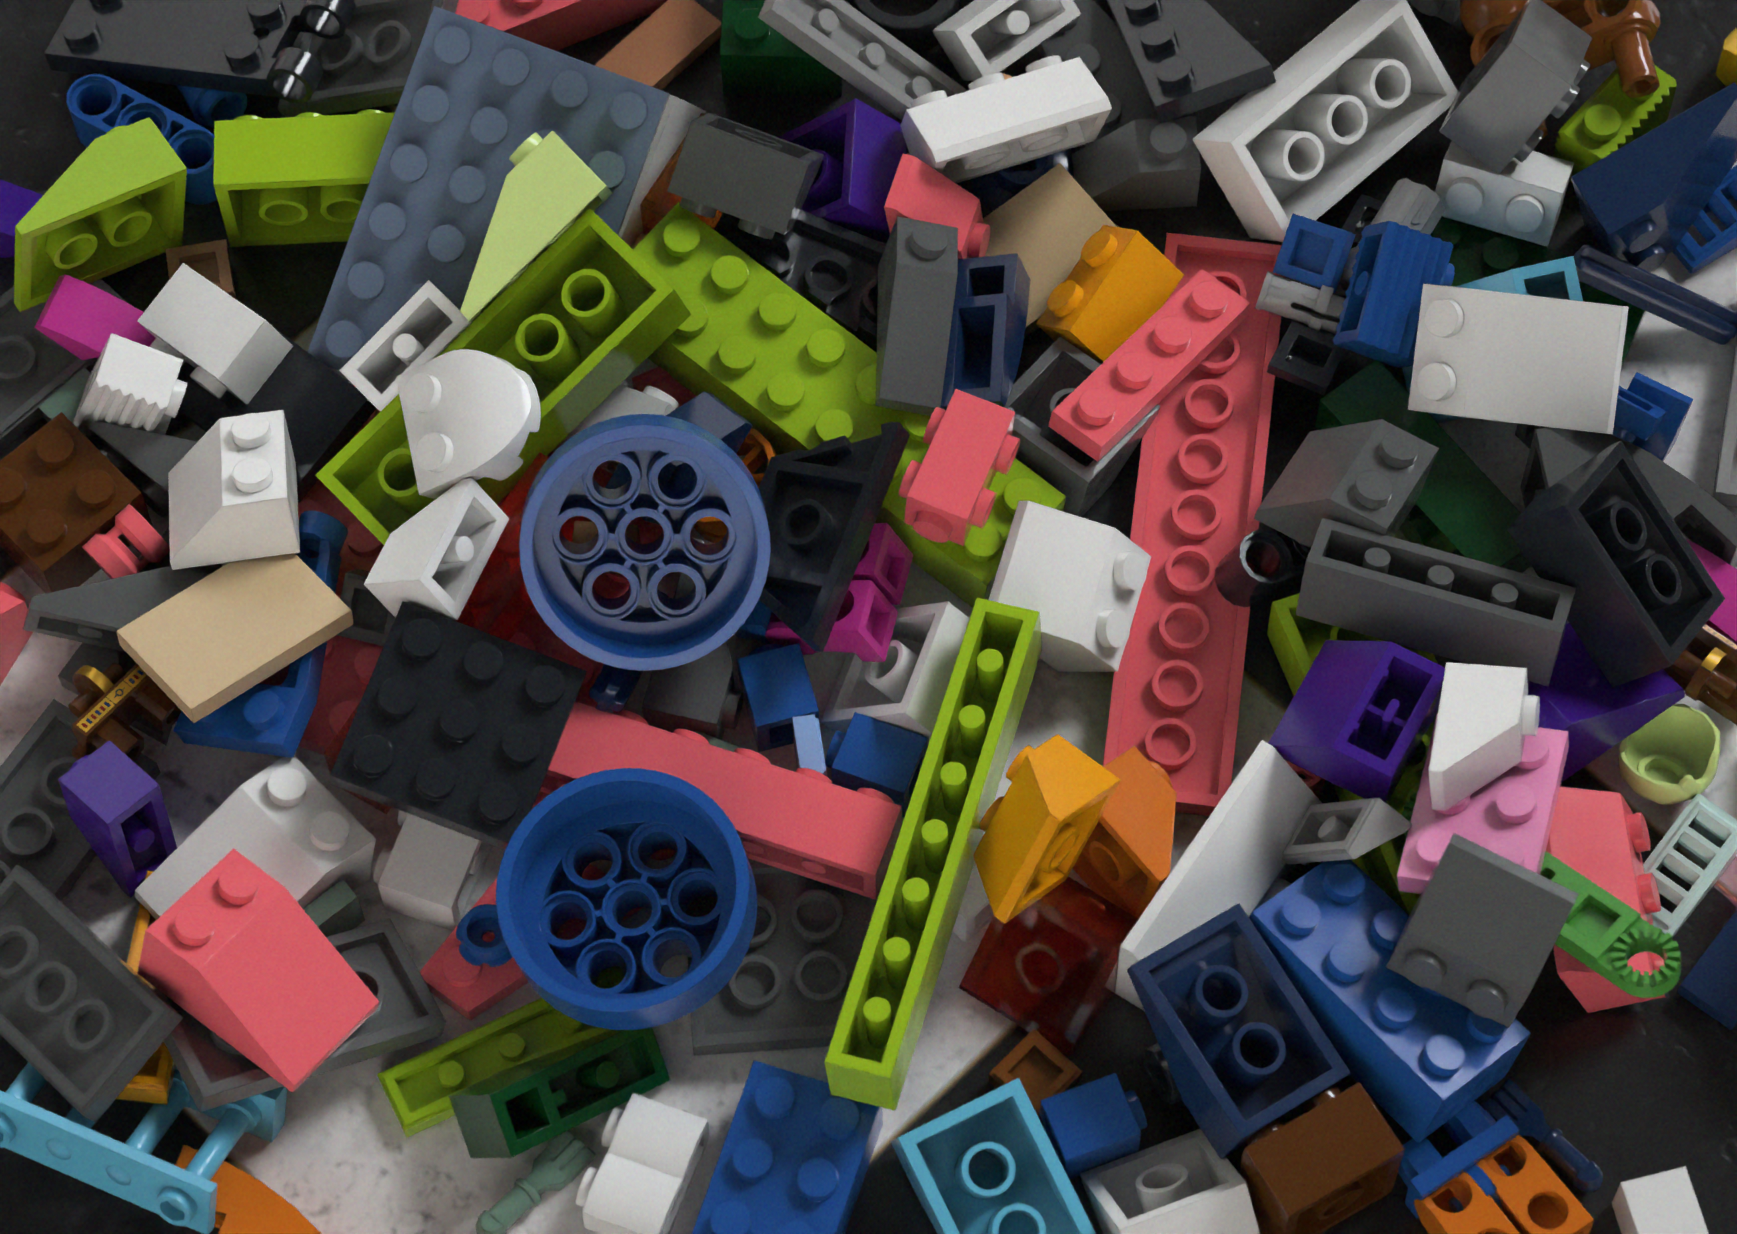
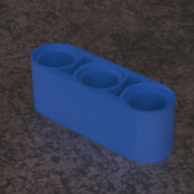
M101 74L86 75L77 79L70 86L67 92L66 103L80 143L86 148L95 138L105 135L115 127L128 126L150 117L187 167L185 201L195 205H202L217 200L213 185V133L116 80ZM107 110L102 114L90 116L94 112ZM197 163H206V165L198 169H188Z

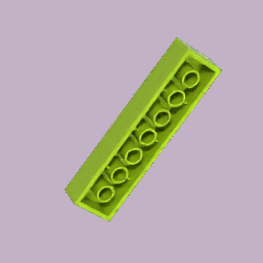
M677 203L633 250L676 291L692 315L648 359L670 373L671 377L696 396L704 391L713 394L753 424L752 429L758 430L770 442L778 455L797 449L811 450L821 442L844 435L853 443L882 434L881 424L891 421L900 422L910 436L875 523H888L912 552V562L969 606L974 607L976 598L989 600L1018 501H1031L1064 511L1066 496L1015 458L1007 475L996 472L989 490L997 493L989 518L983 529L972 526L964 546L949 540L944 543L934 542L919 535L913 529V526L904 523L906 499L898 496L910 462L914 460L922 463L930 445L923 442V437L931 416L876 406L877 353L693 213L680 207V203Z

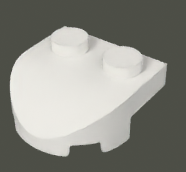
M459 349L447 352L396 376L419 495L436 499L465 478H473L476 481L483 477H489L502 481L512 475L523 464V459L518 457L525 445L529 432H538L541 420L539 395L535 384L526 372L516 368L502 358L476 350Z

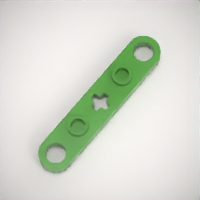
M1415 793L1410 796V801H1406L1403 806L1402 816L1408 821H1411L1417 797ZM1408 830L1404 832L1405 839L1407 838ZM1545 851L1540 875L1578 893L1575 904L1555 945L1632 996L1653 998L1669 992L1677 984L1681 974V951L1677 941L1672 940V936L1668 932L1666 934L1663 933L1662 929L1654 927L1642 919L1640 913ZM1652 952L1662 957L1665 962L1664 966L1659 967V972L1653 970L1652 975H1649L1647 971H1644V975H1640L1639 970L1633 972V967L1631 965L1628 967V960L1635 954Z

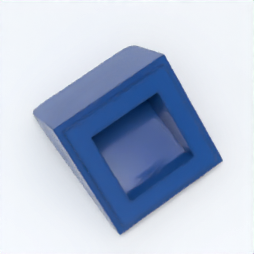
M1636 372L1627 390L1664 409L1667 413L1653 436L1646 441L1636 437L1634 442L1630 443L1646 450L1664 462L1677 440L1693 399Z

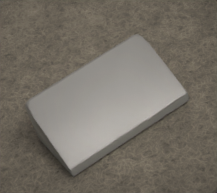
M1380 798L1310 805L1283 851L1281 859L1287 864L1355 859L1409 830L1412 824Z

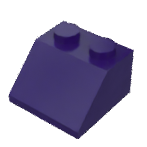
M855 98L779 136L778 138L824 154L820 168L801 210L880 242L888 240L890 232L884 205L902 154H907V144L900 127L901 123Z

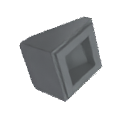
M360 569L348 571L345 573L340 599L352 610L354 624L337 635L384 646L395 617L364 585L370 571Z

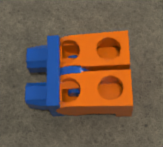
M1474 1100L1444 1123L1443 1128L1458 1146L1457 1149L1444 1158L1440 1156L1427 1138L1423 1139L1420 1143H1417L1412 1138L1402 1145L1405 1150L1398 1172L1408 1187L1405 1204L1417 1219L1420 1218L1429 1234L1590 1233L1594 1221L1593 1217L1535 1149L1519 1135V1129L1508 1115L1496 1122Z

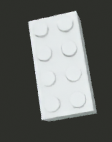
M1360 0L1273 72L1276 83L1247 93L1192 140L1250 238L1283 242L1293 213L1316 221L1450 108L1458 91L1407 0Z

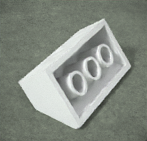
M1261 740L1120 946L1115 993L1143 1011V1006L1127 972L1131 965L1240 903L1248 917H1250L1252 911L1291 885L1286 879L1296 864H1287L1281 859L1283 857L1282 853L1309 806L1323 803L1270 744ZM1300 863V864H1302V865H1304L1305 867H1307L1310 863Z

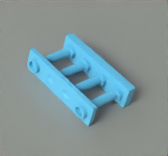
M29 1062L6 1092L0 1090V1148L9 1149L159 1214L164 1220L173 1225L186 1226L202 1234H210L215 1226L218 1184L210 1180L243 1133H250L271 1143L284 1126L287 1088L282 1086L201 1112L219 1120V1122L184 1170L150 1155L184 1107L199 1111L177 1067H175L168 1105L154 1103L125 1144L91 1130L95 1122L84 1117L74 1106L64 1118L31 1104L47 1083V1080Z

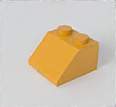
M1058 734L1035 749L1030 745L1026 746L1016 756L1006 773V778L1012 782L1004 797L1001 796L992 803L980 821V829L985 833L973 854V858L993 914L1003 923L1008 922L1066 881L1121 781L1120 778Z

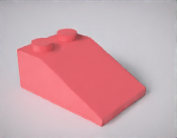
M234 848L145 930L137 974L292 1093L378 1009L379 1000L289 891Z

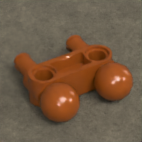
M1460 0L1459 18L1467 35L1473 39L1470 49L1471 59L1475 66L1528 0ZM1542 0L1592 37L1584 56V60L1590 63L1587 71L1615 60L1622 90L1628 97H1644L1659 88L1660 82L1649 43L1655 38L1658 31L1660 13L1652 0ZM1545 120L1538 127V129L1544 132L1541 140L1548 133Z

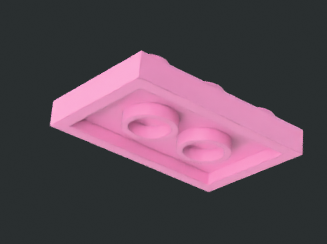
M1436 716L1410 821L1412 826L1408 830L1397 874L1399 891L1421 894L1454 833L1540 875L1569 749L1568 731L1538 727L1536 736L1525 735L1520 763L1448 810H1432L1429 765L1437 722Z

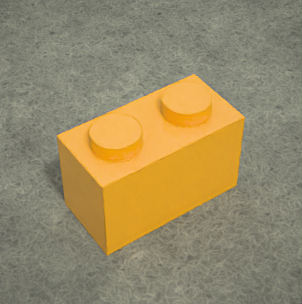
M1103 225L1098 232L1086 241L1081 251V258L1066 280L1052 291L1047 301V308L1036 325L1052 340L1056 341L1061 336L1099 364H1102L1166 303L1184 274L1138 230Z

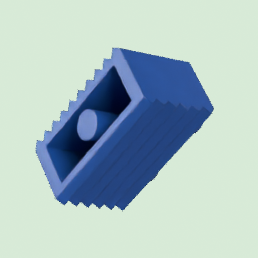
M1393 221L1368 225L1361 232L1362 239L1358 244L1359 251L1355 256L1356 263L1352 267L1353 274L1349 279L1350 286L1346 290V299L1342 303L1343 310L1339 315L1340 322L1336 326L1337 334L1333 338V343L1336 346L1397 368L1413 366L1423 284L1452 285L1455 269L1453 264L1449 263L1453 244L1442 241L1440 238L1432 237L1430 234L1421 233L1419 230L1410 229L1408 226L1399 225Z

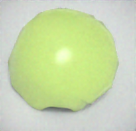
M1674 704L1621 741L1619 747L1620 755L1618 757L1620 776L1637 795L1656 803L1671 805L1691 800L1696 794H1702L1712 783L1716 775L1720 756V730L1706 713L1686 704Z

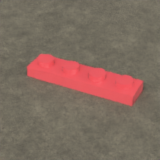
M1201 269L1052 411L1048 427L1098 462L1246 319L1251 303Z

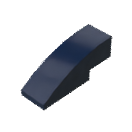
M1018 253L958 259V275L941 401L942 409H947L955 389L1005 407L1022 353L1030 290V278Z

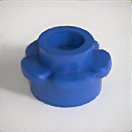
M484 904L476 906L461 919L457 926L456 937L461 941L459 952L467 962L475 966L488 963L490 967H498L512 959L513 956L504 941L499 926L496 905ZM487 932L495 935L494 940L491 942H485L482 937Z

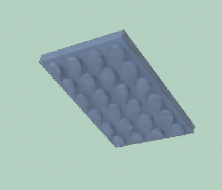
M434 6L307 352L326 366L340 370L428 280L461 310L506 175L515 167L509 158L535 132L544 139L553 130L607 185L613 194L594 213L619 235L670 94Z

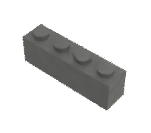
M1322 518L1306 560L1296 615L1467 664L1527 668V681L1549 686L1576 588Z

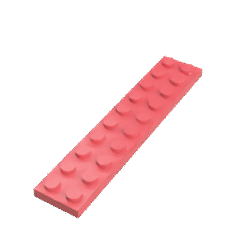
M1167 233L1164 256L1184 274L1168 300L1203 269L1251 304L1246 319L1158 403L1161 406L1159 413L1142 437L1130 540L1151 556V560L1119 669L1114 672L1103 766L1135 745L1149 762L1153 761L1159 764L1169 776L1173 789L1177 793L1175 812L1210 816L1232 784L1250 606L1241 607L1227 601L1218 591L1215 582V569L1219 562L1244 537L1259 529L1260 521L1254 519L1262 503L1275 376L1267 373V369L1279 345L1282 316L1262 309L1261 311L1257 310L1255 306L1268 271L1273 272L1282 245ZM1273 273L1274 275H1277V276L1286 278V277H1284V276H1281V275H1278V274H1276V273ZM1247 562L1250 569L1254 572L1255 566Z

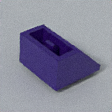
M1326 640L1268 744L1273 746L1285 760L1364 799L1380 798L1387 804L1439 709L1445 667L1391 641Z

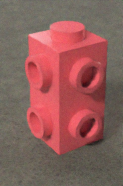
M955 389L946 410L940 407L934 409L923 437V442L930 445L922 463L914 460L910 462L900 485L898 496L906 499L904 523L913 526V529L919 535L928 540L939 543L949 540L964 546L973 525L984 528L997 495L996 492L989 490L997 471L1005 475L1008 474L1020 445L1021 439L1012 436L1015 411Z

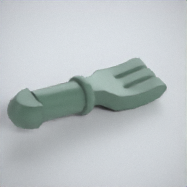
M571 1130L558 1135L533 1160L532 1171L526 1179L518 1178L514 1183L515 1186L491 1209L481 1213L476 1223V1234H506V1230L532 1206L540 1204L541 1194L546 1191H559L567 1186L593 1161L596 1153L589 1147H585V1143L576 1138V1135Z

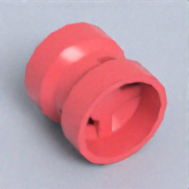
M130 504L115 516V526L106 534L94 535L82 546L85 552L110 579L140 573L149 563H159L170 553L169 544ZM121 534L141 554L139 558L118 538Z

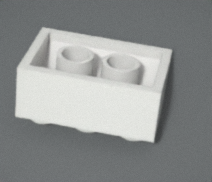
M1055 55L1029 64L1025 68L1027 73L1004 79L1002 73H994L976 79L968 85L969 91L947 97L946 92L943 90L922 95L911 102L912 108L905 111L900 127L910 155L916 156L953 182L960 183L1096 140L1112 107L1108 96L1080 57L1062 62L1060 56Z

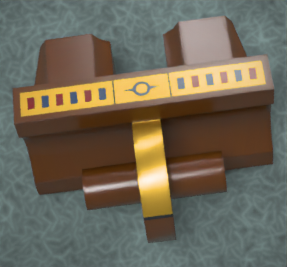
M1705 624L1674 664L1663 670L1684 689L1685 695L1694 701H1701L1737 725V644Z
M112 663L103 673L92 666L84 665L72 677L79 695L68 705L70 711L78 717L72 724V732L78 742L72 749V756L78 760L86 755H91L110 740L135 762L144 750V738L133 730L130 725L141 715L162 732L168 730L178 720L181 710L138 664L127 673L117 663Z

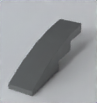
M1517 424L1515 435L1529 449L1531 448L1535 429L1550 428L1592 456H1596L1610 445L1622 441L1680 531L1692 542L1718 556L1734 568L1737 567V517L1706 490L1653 454L1612 434Z

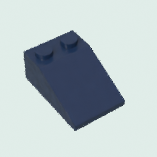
M1732 83L1571 176L1584 225L1600 250L1648 272L1658 268L1665 261L1667 254L1675 250L1717 187L1737 161L1736 83Z
M1240 903L1141 959L1127 969L1183 1102L1221 1160L1245 1146L1248 1138L1272 1122L1281 1120L1283 1123L1303 1111L1304 1106L1311 1099L1329 1088L1337 1087L1351 1074Z

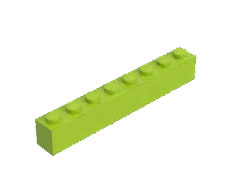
M976 598L824 1061L831 1095L896 1110L975 862L973 854L984 834V831L980 829V821L994 802L1042 652L1040 612Z

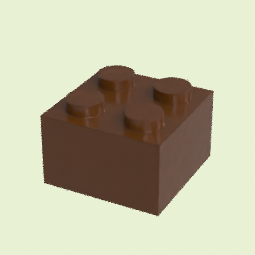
M62 412L0 460V547L45 593L78 587L101 569L85 552L82 546L94 535L106 534L115 526V516L128 504L133 506L153 527L142 493ZM122 534L118 537L127 547L131 545Z
M1360 1082L1342 1093L1338 1087H1332L1321 1092L1304 1106L1305 1114L1286 1125H1283L1281 1120H1276L1246 1140L1248 1146L1243 1151L1239 1174L1247 1184L1256 1221L1263 1234H1320L1392 1192L1405 1149Z

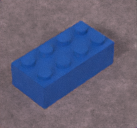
M1351 859L1324 861L1252 911L1249 918L1351 1072L1350 1076L1357 1083L1360 1082L1365 1091L1417 1143H1420L1503 1079L1531 1033L1516 1018L1508 1028L1490 1018L1479 1016L1469 1008L1429 988L1416 985L1407 977L1386 968L1409 915Z
M754 1060L692 1234H845L882 1128V1107L831 1095L827 1082Z

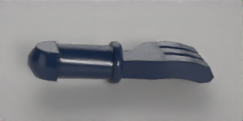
M1507 1079L1500 1086V1090L1494 1091L1491 1094V1098H1487L1480 1104L1496 1122L1508 1115L1519 1129V1135L1527 1142L1538 1146L1536 1152L1541 1157L1545 1156L1573 1181L1572 1185L1585 1192H1594L1600 1189L1603 1183V1174L1597 1163L1589 1161L1563 1137L1560 1129L1552 1130L1545 1121L1543 1110L1513 1081Z

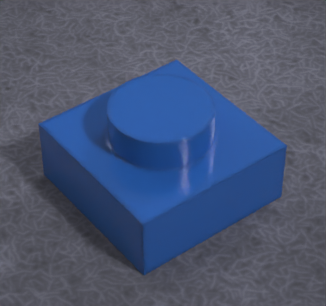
M1293 213L1273 273L1320 289L1322 285L1334 288L1333 293H1336L1355 234Z
M1619 386L1612 435L1628 442H1634L1636 437L1646 441L1657 432L1667 411Z

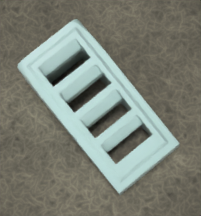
M1700 794L1695 795L1643 864L1644 873H1652L1654 875L1659 893L1677 905L1673 913H1670L1662 906L1660 912L1651 913L1653 926L1662 929V932L1665 934L1668 932L1672 938L1737 857V819ZM1682 845L1706 862L1708 866L1703 870L1676 851L1677 847ZM1664 865L1692 885L1691 889L1686 891L1659 872V870Z

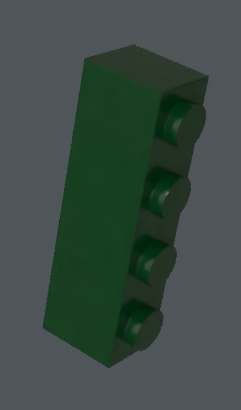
M1375 360L1320 399L1315 426L1316 430L1383 419L1439 448L1420 497L1400 527L1401 532L1409 542L1520 573L1531 567L1528 560L1520 553L1516 542L1507 530L1521 512L1428 412L1408 410L1410 393L1380 361Z

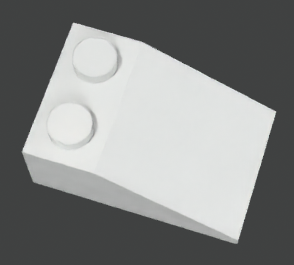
M1423 284L1408 410L1613 434L1629 307Z
M295 756L293 758L281 757L240 785L135 890V898L157 920L234 848L283 885L298 904L305 908L339 881L342 882L344 880L353 891L368 881L371 875L376 838Z

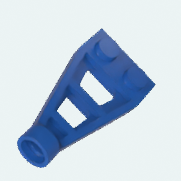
M304 511L299 517L300 552L295 554L336 594L342 559L339 554L348 535V530L339 520L328 514L318 511ZM327 641L289 664L288 675L281 685L258 683L196 723H193L181 711L173 731L184 744L293 758L317 703Z

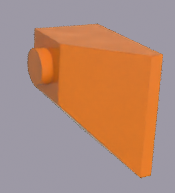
M1135 745L1103 766L1120 778L1121 781L1073 866L1074 871L1129 933L1170 874L1177 793L1173 789L1171 780L1165 770L1159 764L1153 761L1149 762Z

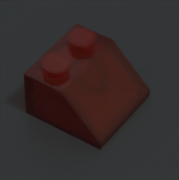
M1068 876L1066 881L1008 922L1003 923L993 916L958 988L1025 1030L1031 1032L1035 1029L1059 1051L1070 1056L1115 993L1120 946L1138 921V918Z

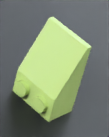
M553 130L544 139L535 132L509 158L515 167L506 175L460 310L471 322L589 208L594 212L613 194L607 185Z

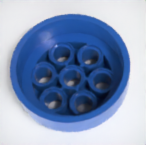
M635 414L611 418L580 431L562 444L544 463L529 489L521 518L519 544L520 565L525 586L537 612L549 628L568 646L584 656L612 667L640 671L662 670L693 662L720 647L732 637L745 623L761 596L769 569L771 550L770 532L762 496L744 462L729 446L709 431L678 418L654 414ZM613 460L623 463L631 473L627 483L617 489H607L600 486L594 479L593 473L603 462ZM672 461H682L689 464L696 473L694 480L683 489L675 490L666 487L658 478L660 470L666 464ZM584 516L595 523L598 531L589 542L576 544L568 541L563 536L560 530L563 523L571 517ZM648 516L657 520L663 530L654 542L639 544L632 541L626 534L625 530L628 524L637 517ZM716 517L725 523L727 532L717 543L702 544L696 541L690 533L693 525L701 518ZM614 571L624 575L629 581L630 586L620 597L605 598L599 595L593 587L596 578L605 572ZM682 572L691 577L694 581V587L685 597L672 599L663 595L658 589L660 580L668 573Z
M620 768L604 770L575 779L546 796L528 813L513 833L500 863L496 885V910L499 926L511 955L531 987L546 1002L566 1016L588 1025L612 1030H637L664 1025L692 1013L712 999L728 983L741 965L753 937L757 918V890L753 870L741 839L728 816L712 798L687 781L670 774L640 768ZM672 849L677 851L674 861L665 868L652 869L646 866L649 857L658 850ZM597 860L612 862L611 869L604 877L598 880L582 878L585 868L590 863ZM710 896L717 899L715 908L703 917H691L686 914L687 907L696 898ZM638 907L652 910L649 920L644 925L633 929L621 926L623 917L630 910ZM575 918L587 921L585 929L576 938L570 940L556 938L558 929L566 921ZM678 955L692 958V963L684 974L678 977H666L660 974L662 966L668 959ZM615 966L627 969L624 979L617 986L609 989L595 986L598 976L605 969Z

